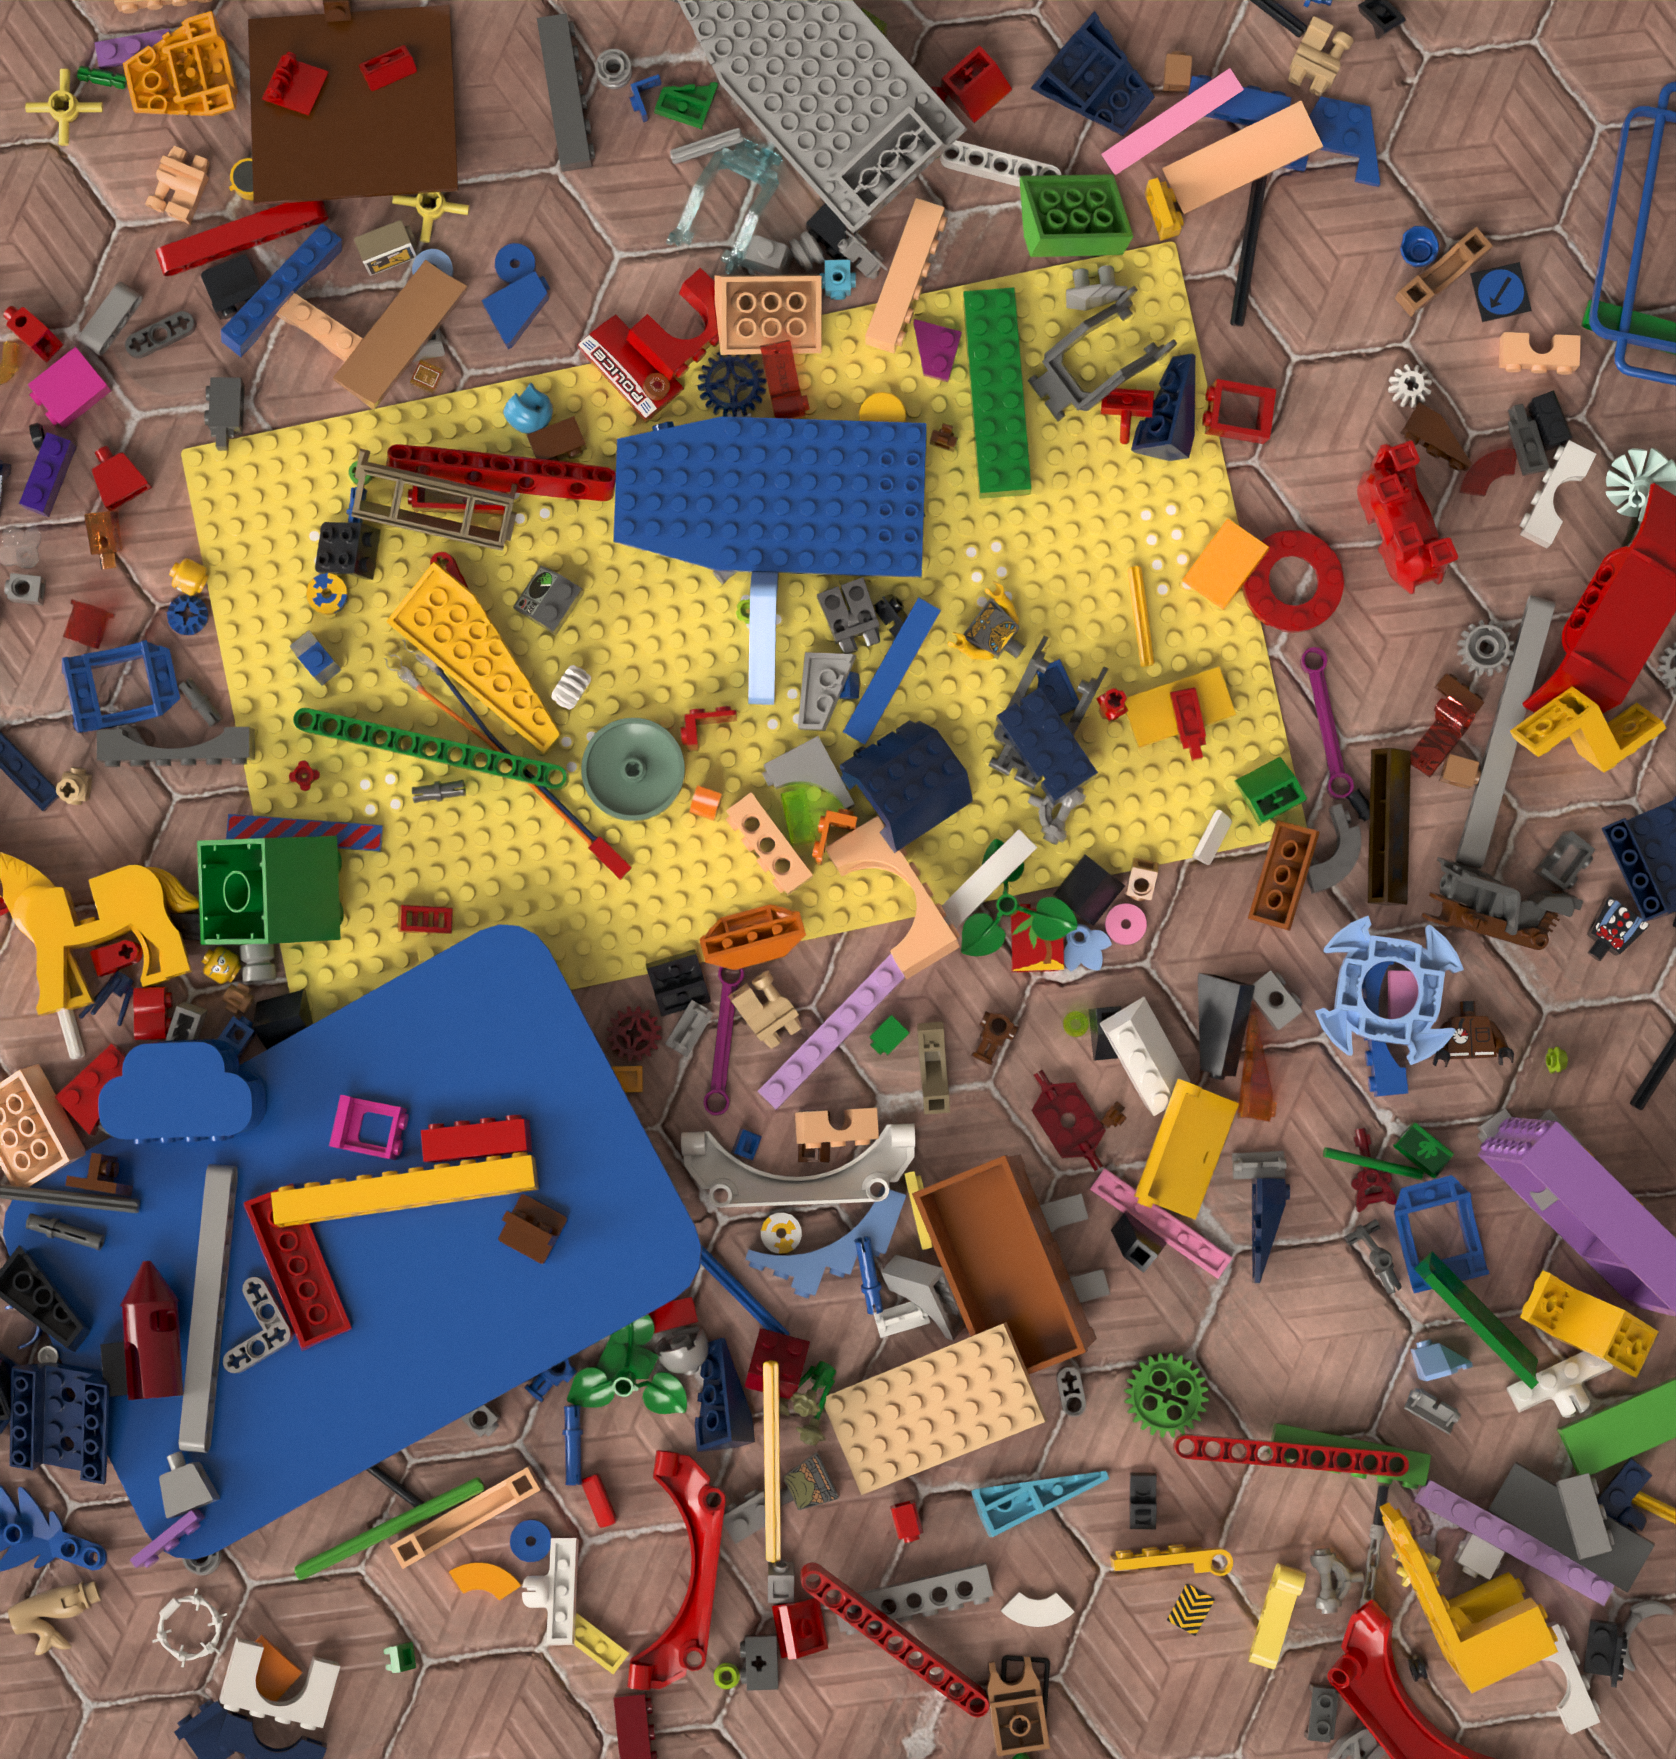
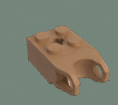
M1030 1656L1023 1657V1674L1015 1683L1003 1682L996 1671L995 1662H988L989 1677L986 1690L997 1756L1050 1749L1040 1681L1032 1669ZM1017 1718L1026 1721V1725L1022 1726L1020 1731H1017L1016 1727L1012 1726Z

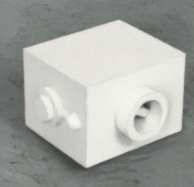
M1467 1533L1464 1540L1460 1541L1459 1549L1453 1561L1464 1566L1462 1569L1464 1573L1474 1578L1480 1575L1490 1580L1495 1570L1499 1568L1500 1560L1505 1552L1478 1536Z

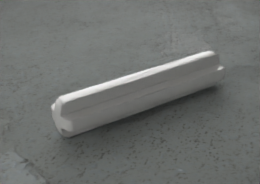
M735 128L672 149L670 151L671 159L674 164H679L742 143L744 141L743 134L740 128Z

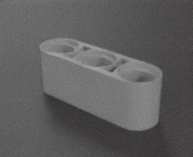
M118 282L82 330L78 339L79 342L99 356L103 355L137 310L143 296L123 282Z

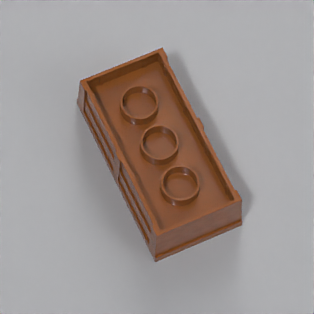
M1021 1154L1009 1157L1004 1155L914 1192L912 1196L970 1337L1007 1322L1027 1372L1032 1374L1087 1352V1348L1097 1337L1087 1321L1061 1258L1059 1245L1056 1240L1054 1241L1025 1171V1163Z

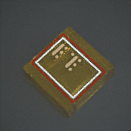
M420 359L410 384L434 394L444 370Z

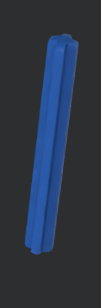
M702 1245L700 1264L766 1330L789 1336V1332Z

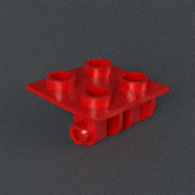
M287 52L286 55L281 56L262 100L309 116L329 71L297 61V56L294 53Z

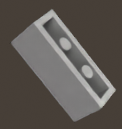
M1589 1473L1558 1481L1556 1485L1578 1559L1582 1560L1611 1552V1546L1615 1545L1611 1530H1606L1603 1520L1607 1519L1603 1504L1598 1505L1595 1494L1599 1493L1595 1478L1591 1479Z

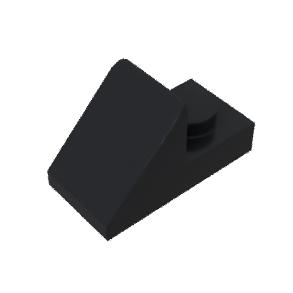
M1366 0L1358 5L1359 12L1373 25L1377 39L1397 29L1406 21L1405 17L1388 0Z

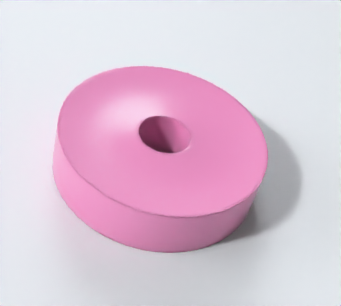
M1127 903L1119 904L1112 908L1105 919L1107 935L1112 941L1120 945L1136 943L1143 937L1147 927L1146 917L1142 910L1135 905ZM1122 920L1130 922L1129 929L1122 928Z

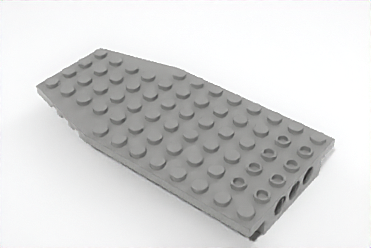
M677 0L687 20L690 22L694 34L702 45L720 84L854 235L967 130L964 124L853 0Z

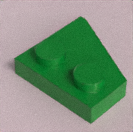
M711 82L708 86L695 87V84L684 85L683 87H663L654 113L702 130L719 83Z

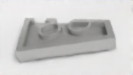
M805 652L798 729L826 731L856 655Z

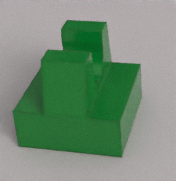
M405 1642L383 1649L385 1655L390 1654L391 1664L386 1665V1670L392 1671V1673H401L416 1668L413 1642Z

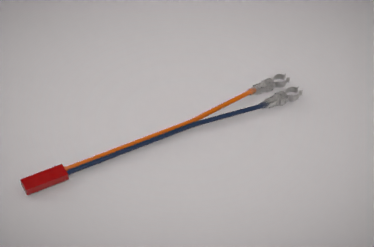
M422 651L415 655L422 665L427 666L444 680L487 737L427 692L422 683L415 677L414 672L409 667L402 666V660L400 659V666L402 668L398 671L397 675L404 683H407L413 690L423 694L486 742L494 751L511 754L492 735L445 675L444 670ZM389 652V655H390L391 657L396 656V657H398V658L400 659L399 656H397V655H391L390 652ZM510 759L504 760L511 768L513 767ZM526 768V777L528 779L534 778L535 776ZM528 784L588 843V849L620 880L632 869L600 836L596 837L547 788Z

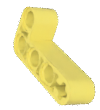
M1280 1563L1276 1564L1250 1649L1248 1662L1275 1669L1297 1595L1300 1596L1306 1579L1304 1571Z

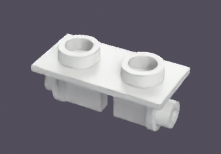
M912 1301L884 1309L879 1314L874 1312L880 1338L930 1323L928 1314Z

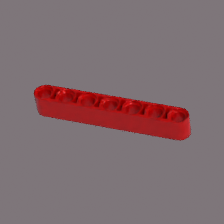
M323 200L283 203L156 249L155 253L163 276H173L327 221L329 216Z

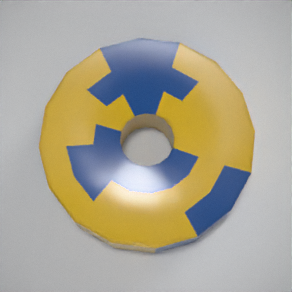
M330 573L319 574L308 584L306 591L307 601L320 614H336L347 603L348 589L343 580L338 576ZM330 590L332 595L329 598H324V591Z

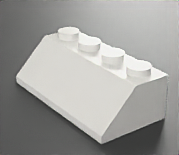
M1142 997L1099 1024L1144 1105L1155 1116L1167 1109L1177 1079L1189 1083L1190 1079L1145 997Z

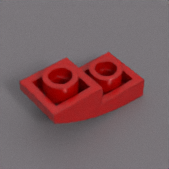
M692 1297L669 1302L649 1313L654 1322V1334L699 1322Z

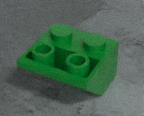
M1281 757L1235 780L1258 826L1307 800L1297 778Z

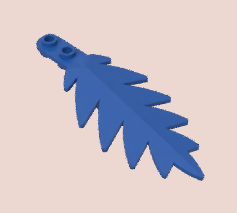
M0 1484V1552L9 1548L0 1560V1572L20 1566L37 1556L39 1558L34 1564L36 1569L47 1565L56 1557L89 1570H99L105 1566L107 1552L102 1545L65 1532L63 1524L55 1511L49 1513L48 1521L39 1504L24 1487L18 1488L19 1512L10 1495ZM72 1544H74L75 1546L74 1553L71 1551ZM95 1552L98 1555L97 1561H95L93 1558V1554Z

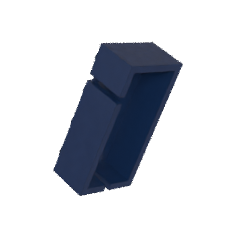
M1040 687L1021 699L1020 707L1015 703L997 715V723L1037 782L1041 781L1044 776L1045 780L1042 781L1041 788L1053 805H1056L1097 778V770Z

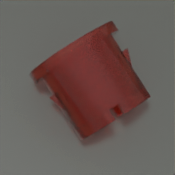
M71 599L70 604L73 607L62 636L83 645L99 649L110 618L114 619L116 614L91 604Z

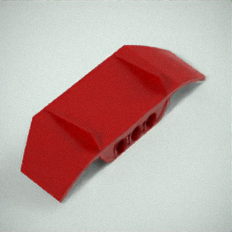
M1655 483L1650 485L1644 518L1630 547L1625 546L1615 549L1603 559L1563 627L1562 645L1567 653L1565 658L1550 679L1522 703L1523 707L1535 713L1572 686L1595 702L1602 714L1622 704L1676 612L1675 495Z

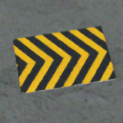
M1186 1584L1167 1621L1196 1636L1214 1602V1598Z

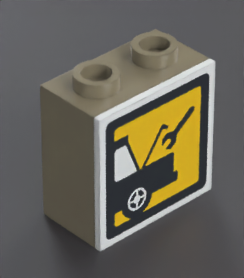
M402 220L354 238L362 261L370 276L416 258L413 248L418 245L410 226L404 227Z

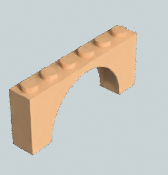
M876 816L825 847L841 877L860 869H883L903 878L914 890L917 908L913 925L906 937L890 950L894 961L907 980L958 949L960 946L957 938L960 935L953 924L947 925L944 917L947 915L940 903L935 905L930 897L934 895L926 882L921 884L917 878L921 874L913 862L908 864L904 857L908 855L905 848L903 847L894 853L882 837L880 831L886 825Z

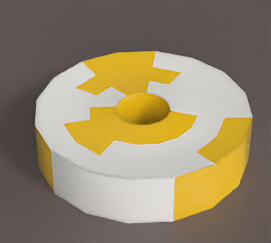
M784 1212L769 1216L763 1222L761 1228V1239L764 1245L770 1251L778 1254L794 1250L802 1237V1229L798 1220ZM779 1228L786 1230L784 1238H779L776 1235Z

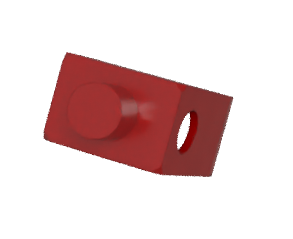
M10 306L5 310L3 317L8 320L6 326L46 363L64 345L25 307H21L18 310L15 306Z
M108 446L101 447L95 452L100 464L92 469V474L103 504L110 512L152 488L150 483L123 452L114 456Z

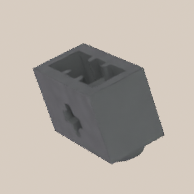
M777 1634L745 1635V1641L740 1642L741 1658L746 1657V1668H741V1683L747 1684V1691L778 1690ZM756 1656H761L762 1660L767 1662L762 1665V1669H757V1665L752 1664V1661L756 1660Z

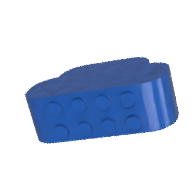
M219 1039L158 1041L138 1045L130 1050L124 1059L122 1067L123 1076L109 1080L101 1089L98 1099L99 1119L105 1131L118 1139H134V1144L150 1143L151 1141H158V1138H160V1143H170L183 1140V1137H185V1142H197L209 1139V1136H211V1141H224L234 1138V1134L254 1129L261 1123L266 1113V1090L263 1082L253 1072L239 1069L237 1053L231 1045Z

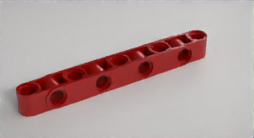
M395 444L391 445L387 450L386 466L489 490L510 492L513 483L517 484L516 493L593 501H609L614 496L616 472L608 467L429 446Z

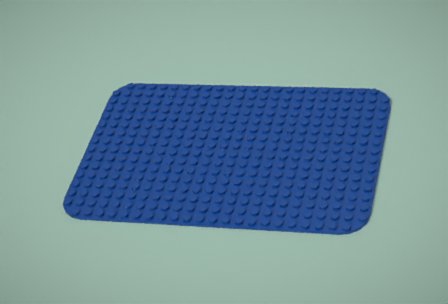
M502 924L478 931L239 1065V1069L248 1070L256 1074L263 1082L266 1090V1113L261 1123L254 1129L234 1134V1138L224 1141H211V1136H209V1139L197 1142H185V1137H183V1140L170 1143H160V1138H158V1141L134 1144V1139L110 1137L85 1151V1156L30 1186V1188L140 1200V1210L138 1213L12 1200L5 1213L3 1236L9 1256L13 1254L19 1245L27 1249L91 1330L76 1352L67 1349L49 1335L54 1347L57 1348L62 1364L96 1370L102 1376L100 1344L124 1342L122 1306L120 1304L142 1262L152 1261L180 1300L178 1302L184 1390L206 1170L209 1164L233 1165L237 1167L238 1179L211 1446L207 1453L182 1451L186 1465L192 1462L201 1463L220 1500L198 1508L205 1517L199 1522L201 1526L192 1534L187 1535L185 1533L178 1539L180 1543L169 1552L164 1550V1552L173 1557L199 1559L217 1553L673 1301L691 1286L700 1269L702 1245L697 1228L551 951L536 934L520 926ZM340 1095L407 1109L406 1114L409 1116L408 1124L405 1130L402 1129L400 1140L403 1141V1147L400 1155L396 1156V1160L329 1146ZM366 1112L363 1117L359 1140L362 1143L387 1148L393 1117ZM521 1115L522 1119L530 1121L532 1152L527 1153L532 1155L536 1161L539 1190L309 1223L350 1323L351 1330L304 1351H301L294 1333V1338L290 1344L246 1371L230 1373L224 1368L223 1358L228 1351L263 1331L242 1291L243 1284L248 1278L260 1277L268 1283L289 1321L244 1209V1202L293 1183L295 1189L305 1188L304 1184L320 1182V1186L328 1185L330 1180L345 1178L346 1182L356 1181V1177L360 1175H372V1178L382 1177V1173L387 1171H398V1174L408 1173V1169L415 1167H424L425 1171L434 1169V1165L449 1163L450 1167L459 1166L460 1161L463 1160L437 1163L423 1162L421 1130L429 1129L428 1125L444 1123V1127H453L454 1122L469 1120L470 1125L480 1124V1119L496 1118L497 1122L506 1121L505 1116ZM91 1153L118 1157L119 1173L114 1178L113 1183L133 1186L132 1196L65 1186L67 1175L87 1178ZM512 1154L499 1155L502 1156V1159L512 1158ZM487 1157L464 1160H476V1163L486 1162ZM522 1194L535 1199L568 1218L544 1264L538 1263L498 1240L506 1222L502 1221L506 1210L512 1212ZM30 1213L48 1219L57 1218L62 1223L98 1234H104L105 1242L101 1250H96L61 1238H48L47 1234L26 1229V1221ZM252 1283L253 1289L250 1292L257 1294L260 1301L268 1299V1296L261 1297L258 1290L261 1288V1285ZM267 1304L262 1309V1315L265 1319H271L275 1314V1310L271 1304ZM278 1328V1334L276 1336H274L273 1338H268V1336L265 1335V1337L270 1341V1343L275 1339L285 1340L283 1335L286 1333V1330H280ZM258 1340L253 1343L252 1351L257 1356L261 1355L265 1350V1345L262 1341ZM247 1354L241 1357L233 1355L234 1360L231 1362V1366L239 1368V1361L244 1358H249V1361L252 1359ZM128 1395L109 1397L107 1455L145 1532L153 1541L187 1514L185 1513L175 1518H166L159 1481L160 1475L171 1471L167 1456L181 1451L179 1448L183 1395L128 1400Z

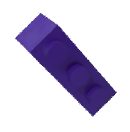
M48 432L46 433L19 502L25 509L50 517L76 450V446L70 440Z

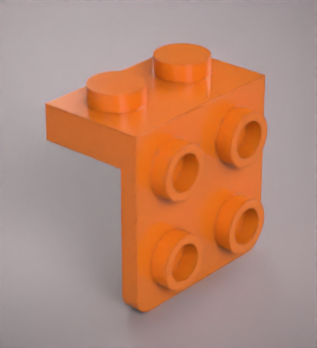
M839 808L838 813L827 810L826 816L821 815L818 826V833H822L820 842L815 841L812 858L816 859V865H822L830 826L851 831L856 829L858 817L853 816V811Z

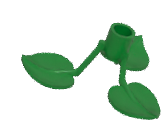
M994 839L984 854L982 865L1004 844L1002 841ZM1023 862L1003 882L1004 891L1003 895L997 900L999 912L995 921L993 922L991 916L985 913L974 914L966 920L962 929L961 952L968 956L979 957L999 950L1005 941L1006 934L997 925L1003 915L1013 916L1018 911L1035 916L1032 921V929L1039 938L1046 941H1055L1077 929L1078 923L1069 906L1057 898L1046 897L1040 899L1037 903L1036 912L1020 906L1019 901L1014 896L1008 894V882H1015L1022 876L1024 871Z
M649 1314L612 1334L613 1339L617 1343H628L624 1368L617 1373L615 1380H607L606 1373L600 1368H583L574 1377L567 1396V1402L588 1408L603 1407L613 1400L615 1393L620 1397H627L632 1394L633 1390L638 1391L639 1388L648 1386L644 1389L642 1397L645 1406L650 1411L658 1414L686 1412V1391L681 1381L675 1375L668 1372H658L654 1375L652 1382L644 1381L636 1384V1376L629 1370L633 1343L644 1345L653 1337L655 1327Z

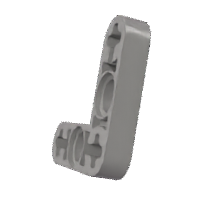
M260 1277L248 1278L243 1284L242 1291L263 1331L225 1354L223 1365L230 1373L246 1371L290 1344L294 1338L293 1328L271 1288ZM252 1283L260 1284L259 1294L261 1297L268 1296V1299L260 1301L257 1294L251 1293L250 1290L253 1289ZM267 1304H271L275 1310V1314L271 1319H265L262 1315V1309ZM278 1328L280 1330H286V1333L283 1335L285 1340L275 1339L270 1343V1341L265 1337V1335H267L268 1338H273L274 1336H276L278 1334ZM258 1340L262 1341L265 1345L264 1352L259 1356L255 1355L252 1351L253 1343ZM247 1354L252 1359L249 1361V1358H244L239 1361V1368L231 1366V1362L234 1360L233 1355L241 1357Z

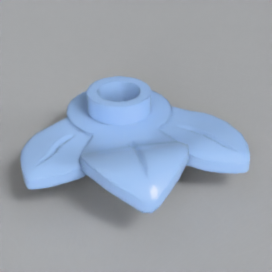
M1078 924L1077 929L1066 935L1068 944L1064 948V964L1069 971L1076 969L1080 963L1091 970L1099 971L1103 961L1101 950L1112 945L1109 937L1101 930H1090L1086 925ZM1081 932L1084 935L1083 941H1076L1074 938L1075 933Z

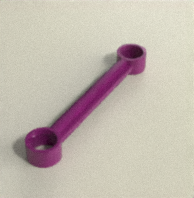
M1312 647L1303 653L1300 665L1303 671L1309 674L1330 773L1326 789L1332 798L1344 799L1353 791L1354 782L1345 773L1323 670L1327 665V655L1322 649ZM1309 652H1314L1321 656L1323 665L1319 669L1311 670L1306 666L1305 657ZM1342 777L1347 780L1349 784L1347 793L1337 795L1332 791L1331 783L1334 778Z
M720 966L718 970L722 991L710 1091L705 1095L703 1101L706 1111L715 1116L724 1114L730 1105L729 1097L726 1094L735 1006L728 996L735 992L738 985L742 983L744 979L743 968L739 969L741 973L739 980L730 984L726 983L722 978L724 967ZM713 1093H719L726 1099L724 1109L719 1112L711 1111L707 1104L708 1097Z

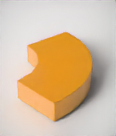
M472 1562L460 1565L449 1571L463 1594L471 1590H485L492 1593L500 1601L522 1586L510 1572L500 1566L489 1563Z

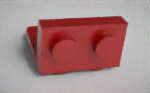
M730 706L716 707V712H705V709L689 710L690 714H684L685 726L681 727L682 745H687L688 752L699 751L696 725L737 721L736 710H731Z

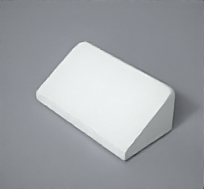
M1218 809L1213 814L1192 855L1194 859L1206 865L1211 864L1232 823V820L1221 810Z

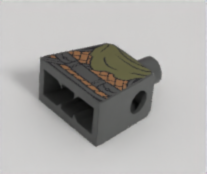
M818 1452L812 1454L783 1475L787 1486L780 1489L781 1506L794 1500L798 1510H802L839 1498Z

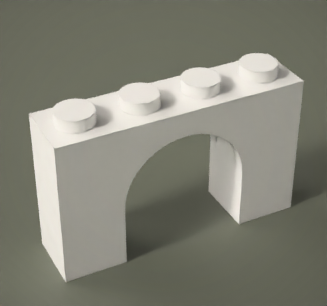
M236 1637L219 1697L220 1703L224 1704L223 1708L239 1712L240 1708L250 1710V1715L264 1718L265 1714L274 1716L275 1721L284 1724H290L291 1721L301 1723L300 1727L309 1730H315L316 1727L323 1728L340 1669L339 1663L313 1656L302 1690L290 1700L281 1702L271 1701L262 1696L256 1688V1674L264 1649L262 1643Z

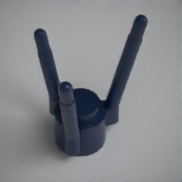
M116 971L108 983L93 998L95 1003L86 1006L79 1014V1018H84L90 1010L91 1015H95L112 993L120 998L125 994L117 1025L121 1026L130 998L133 995V988L131 986L134 981L125 974Z

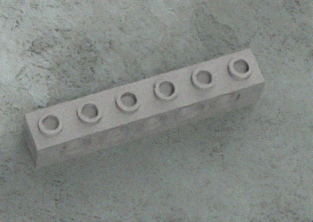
M986 1562L858 1593L892 1620L897 1619L898 1623L913 1620L912 1615L922 1613L923 1617L938 1614V1609L948 1607L949 1611L963 1608V1603L973 1601L974 1605L989 1602V1597L994 1596ZM969 1581L972 1584V1590L969 1594L963 1595L958 1592L957 1587L960 1582ZM936 1587H943L946 1589L947 1595L945 1599L937 1601L932 1597V1591ZM911 1593H917L922 1598L921 1603L916 1607L909 1606L906 1602L907 1596ZM886 1599H891L896 1603V1608L893 1612L886 1613L881 1609V1603ZM858 1605L850 1606L848 1612L855 1613ZM837 1615L840 1632L846 1631L847 1635L859 1633L857 1629ZM871 1621L868 1626L871 1625L872 1628H878L881 1622Z

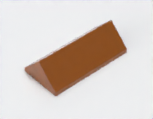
M1277 820L1247 919L1284 930H1291L1320 831Z

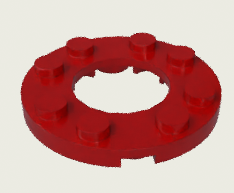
M1286 530L1274 533L1263 539L1261 542L1270 549L1242 586L1243 596L1249 609L1265 625L1287 633L1308 631L1325 622L1338 607L1344 589L1342 566L1334 551L1322 539L1304 531ZM1290 556L1298 557L1310 563L1316 572L1318 580L1317 590L1312 599L1305 604L1296 606L1284 604L1278 600L1272 593L1269 584V575L1274 564L1280 559Z

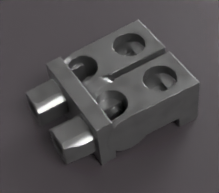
M863 577L841 585L849 610L846 608L839 586L817 594V600L822 608L836 644L839 643L844 654L858 651L854 638L863 635L867 647L880 643L878 631L880 625Z

